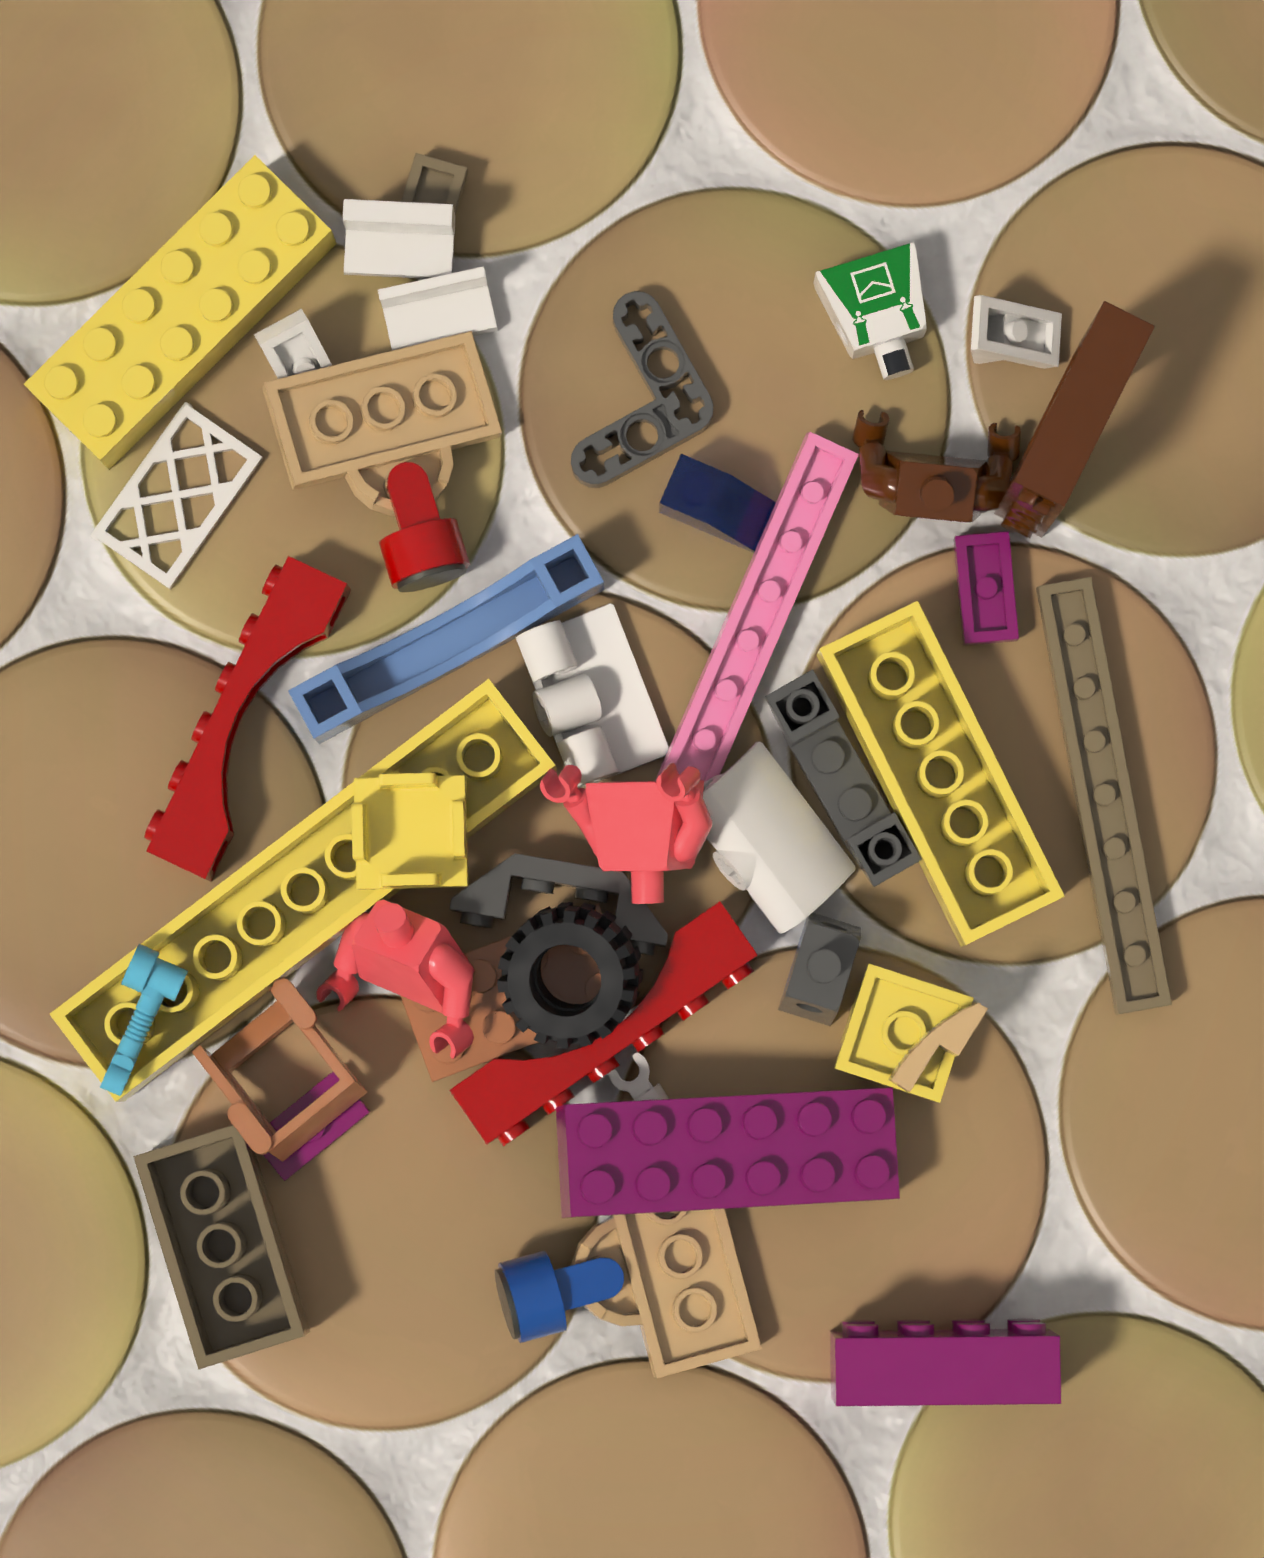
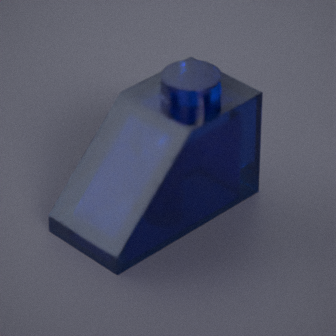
M681 454L660 500L659 513L754 553L776 502L734 476Z

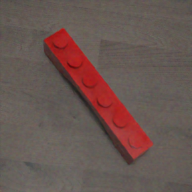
M290 556L287 557L283 567L277 564L274 565L262 590V594L268 596V599L260 615L252 613L241 631L238 642L245 645L236 665L231 662L226 664L217 681L215 691L221 694L212 714L207 711L203 712L193 731L191 740L198 744L189 763L181 760L172 774L168 789L173 791L174 794L165 812L157 809L147 826L144 838L151 842L146 852L203 879L212 881L235 833L228 804L227 775L232 745L242 717L258 691L280 667L305 649L329 638L351 592L347 583Z
M719 901L675 932L668 958L654 986L637 1008L619 1023L608 1036L603 1039L599 1037L591 1045L553 1057L529 1060L494 1058L449 1091L485 1143L489 1144L497 1138L504 1147L530 1128L524 1120L526 1117L541 1107L549 1115L556 1110V1107L562 1106L575 1096L569 1087L588 1076L594 1084L620 1066L614 1056L632 1044L637 1052H640L663 1036L665 1033L659 1024L677 1013L682 1021H684L710 1003L704 993L722 981L728 990L753 973L754 970L748 962L757 957L758 954Z

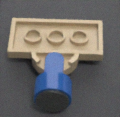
M725 1209L611 1215V1218L593 1226L580 1240L570 1266L554 1270L549 1256L544 1250L500 1262L498 1269L495 1270V1281L504 1318L512 1338L518 1339L519 1343L566 1331L565 1311L584 1306L598 1319L614 1325H640L653 1377L656 1379L762 1349Z

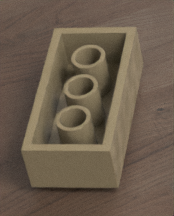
M233 1125L133 1156L198 1370L303 1337L311 1332L256 1153L249 1147Z

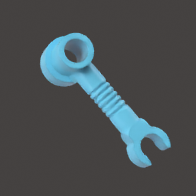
M141 944L138 945L121 985L140 992L141 996L136 1005V1010L133 1012L134 1015L131 1016L132 1020L127 1025L125 1035H123L100 1085V1088L118 1096H121L143 1047V1042L146 1040L145 1037L148 1035L147 1032L150 1031L149 1027L152 1026L154 1017L157 1015L164 997L175 1001L188 973L187 970L158 958L160 952Z

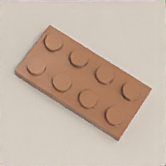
M599 903L595 904V911L602 914ZM511 936L464 953L475 970L473 973L470 1012L468 1017L463 1018V1021L470 1026L474 1039L473 1043L454 1059H451L450 1045L439 1053H434L429 1043L432 1033L447 1023V1016L400 996L432 1082L539 1043L534 1040L535 1032L528 1028L523 1033L515 1026L519 1021L518 1017L514 1012L507 1015L502 1005L507 1000L505 992L498 993L497 980L502 976V970L498 969L500 957L507 949L505 945ZM557 945L544 954L541 960V977L544 985L554 997L570 1004L587 1003L596 997L601 988V974L597 963L586 951L572 945Z

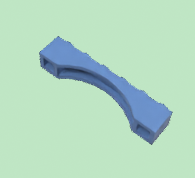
M577 534L530 559L502 579L439 616L380 646L334 665L288 690L313 738L321 744L506 644L523 632L541 625L605 590L604 581Z

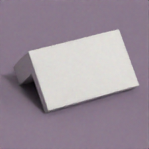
M344 199L343 223L346 229L344 275L428 279L451 274L453 272L456 218L453 204Z
M484 266L378 289L392 351L472 331L473 336L498 331Z

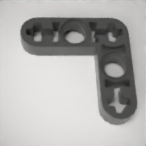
M633 291L623 295L614 307L613 324L616 333L654 401L584 438L575 446L571 454V468L574 477L581 484L589 488L607 486L698 436L709 427L713 418L714 405L711 396L658 302L645 292ZM635 305L639 311L648 308L651 312L646 317V325L652 337L660 330L666 336L650 341L641 351H637L634 344L644 343L640 330L635 324L626 327L623 323L628 318L627 308ZM668 350L677 357L679 367L671 377L658 378L649 371L647 362L655 351ZM685 377H689L692 384L683 385V392L691 404L700 401L704 406L698 412L699 421L694 424L687 417L680 420L676 418L675 414L680 411V402L674 391L667 398H664L660 392L676 387ZM647 422L656 429L658 440L651 449L638 451L628 444L627 432L635 423ZM616 434L621 451L630 461L621 465L617 454L604 462V474L597 476L593 470L584 472L580 467L586 463L585 452L593 449L597 455H602L613 449V444L607 438Z

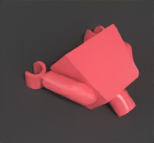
M670 763L660 773L656 781L586 783L585 789L577 787L582 778L581 771L577 766L566 765L559 776L554 769H549L541 780V792L548 800L555 803H563L580 827L596 855L602 871H631L632 904L664 903L663 871L692 869L695 859L712 828V819L703 799L704 780H700L701 773L699 770L688 766L679 775L676 765Z
M384 899L378 900L370 912H364L354 919L342 934L333 962L337 970L316 991L318 1001L323 1002L333 990L340 998L337 1011L343 1010L359 991L358 981L353 975L358 973L360 979L447 1016V1023L430 1036L429 1043L434 1053H439L450 1045L451 1059H454L473 1043L474 1039L470 1026L463 1021V1018L469 1016L473 973L475 970L447 928L439 922Z

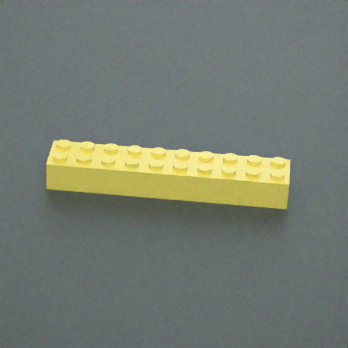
M488 678L359 778H379V774L435 773L437 776L465 775L468 839L539 785L549 769L557 771V768ZM354 782L141 943V945L160 952L158 958L187 970L188 973L176 1000L173 1001L164 997L158 1013L154 1017L152 1026L149 1027L150 1031L147 1032L148 1035L145 1037L146 1040L143 1042V1047L122 1095L118 1096L108 1091L115 1102H125L270 991L269 988L272 987L276 980L287 978L343 934L344 930L354 919L364 912H370L378 900L384 899L387 901L401 890L356 889V861L352 857L351 803H354ZM137 947L50 1013V1016L101 1083L123 1035H125L127 1025L132 1020L131 1016L134 1015L133 1012L136 1010V1005L141 996L140 992L121 985Z

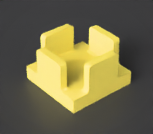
M435 773L379 774V778H354V803H351L352 857L356 861L357 890L468 887L465 775L437 776Z
M868 963L840 1043L842 1045L834 1069L940 1103L955 1056L940 1047L936 1049L910 1092H906L888 1079L907 1052L929 1030L956 1011L972 1005L974 998Z

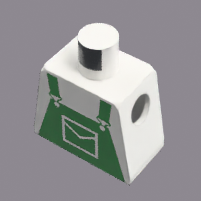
M914 242L815 272L813 282L815 290L849 356L852 359L875 353L883 380L898 378L913 372L914 367L906 343L923 338L927 329L917 250Z

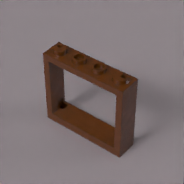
M1106 301L1103 302L1081 339L1010 480L1009 487L999 504V508L994 512L995 515L1003 518L1001 523L1003 528L1013 534L1017 532L1029 539L1032 534L1042 538L1064 509L1155 325Z

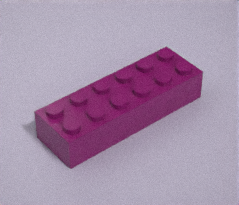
M893 1088L565 1104L556 1107L562 1218L900 1199Z

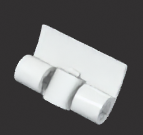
M607 604L562 623L561 620H556L537 626L516 637L535 687L532 695L538 720L545 733L550 737H554L564 765H574L580 769L582 778L577 786L578 788L586 787V783L600 782L666 756L669 746L613 604Z
M756 742L724 774L716 775L704 782L703 799L713 823L706 839L716 849L713 853V859L727 880L738 889L743 891L746 889L749 892L751 898L778 933H784L805 920L855 871L854 863L762 742Z

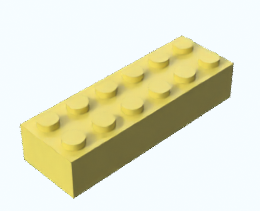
M254 155L24 385L110 470L337 244L333 232Z
M916 601L819 648L816 656L893 811L896 813L922 859L919 861V864L960 947L1065 897L919 602Z

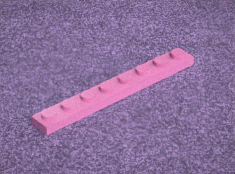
M812 432L806 433L657 777L670 763L676 765L679 775L688 766L697 768L701 773L700 780H704V782L716 775H720L859 455L858 453Z

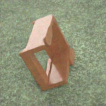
M285 978L276 980L272 987L269 988L277 1001L213 1054L201 1045L192 1051L196 1059L232 1104L227 1112L228 1119L249 1147L259 1155L269 1152L282 1162L367 1093V1090L361 1085L315 1026L317 1015L292 982ZM294 1022L336 1074L339 1081L276 1132L232 1075V1072Z

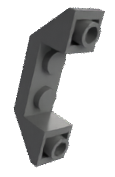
M810 670L766 695L765 699L792 754L843 843L872 886L875 887L921 861L919 853L896 813L891 814L838 722L840 716L814 670Z
M514 853L451 898L450 910L461 913L460 923L492 928L493 919L506 920L513 878L522 879L521 889L545 894H553L555 885L576 888V899L607 903L608 894L619 895L615 915L617 918L614 922L621 929L625 925L633 934L629 939L632 946H639L641 954L654 955L655 946L666 947L668 934L646 904H632L631 882L623 871H602L599 867Z

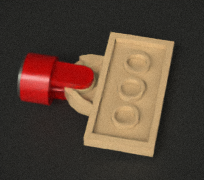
M472 331L264 382L262 387L292 490L345 477L354 496L369 509L396 517L399 531L379 541L392 588L398 589L399 592L423 590L449 582L466 573V568L470 566L458 522L454 518L440 519L435 500L445 490L454 465L452 450L497 439L502 434Z

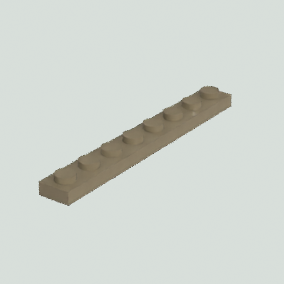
M1092 577L1041 585L1036 588L1115 1014L1172 1005Z

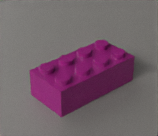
M957 1319L952 1320V1330H934V1324H930V1320H898L897 1330H878V1324L871 1320L842 1321V1331H830L831 1398L836 1406L1061 1404L1060 1336L1050 1329H1046V1323L1040 1322V1319H1007V1329H990V1323H985V1320Z

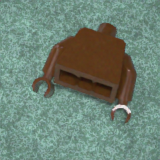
M863 410L858 412L852 440L860 447L861 485L868 497L879 500L881 507L898 516L957 522H973L981 515V511H991L999 508V504L1010 484L1013 461L1018 459L1020 453L1021 429L1018 425H1015V432L1009 436L997 434V423H992L989 426L987 448L989 458L986 461L886 451L883 445L890 419L888 414L881 412L879 422L871 423L864 418Z

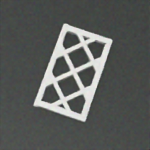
M184 402L95 527L91 537L95 541H101L171 590L261 463L263 457L194 410L190 403ZM187 419L202 428L204 446L173 451L172 439ZM212 436L222 443L213 444ZM233 450L247 461L232 481L220 483L215 454ZM206 455L211 485L180 490L175 461ZM167 462L172 492L141 497L139 486L155 464ZM213 494L215 506L201 526L187 529L182 500ZM174 501L179 531L148 536L143 507ZM134 508L139 538L119 541L107 531L122 510ZM180 540L182 553L167 573L152 564L150 545ZM141 547L142 556L132 549Z

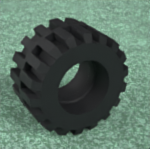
M573 902L560 903L555 908H550L549 906L539 911L511 936L505 945L507 947L505 953L500 957L498 969L502 970V976L497 980L498 993L505 992L507 999L502 1005L507 1015L514 1012L518 1017L519 1021L515 1026L523 1033L529 1028L536 1033L534 1040L544 1045L548 1040L557 1042L556 1048L568 1049L573 1043H579L580 1047L591 1045L599 1037L605 1038L623 1021L640 993L638 992V987L643 979V969H639L638 961L642 957L639 946H632L629 939L633 934L626 925L621 929L614 922L617 918L609 911H606L604 914L595 911L596 905L584 903L579 907L573 906ZM557 945H572L583 949L595 960L601 974V988L596 997L587 1003L570 1004L557 999L548 991L543 983L540 968L541 960L549 949Z

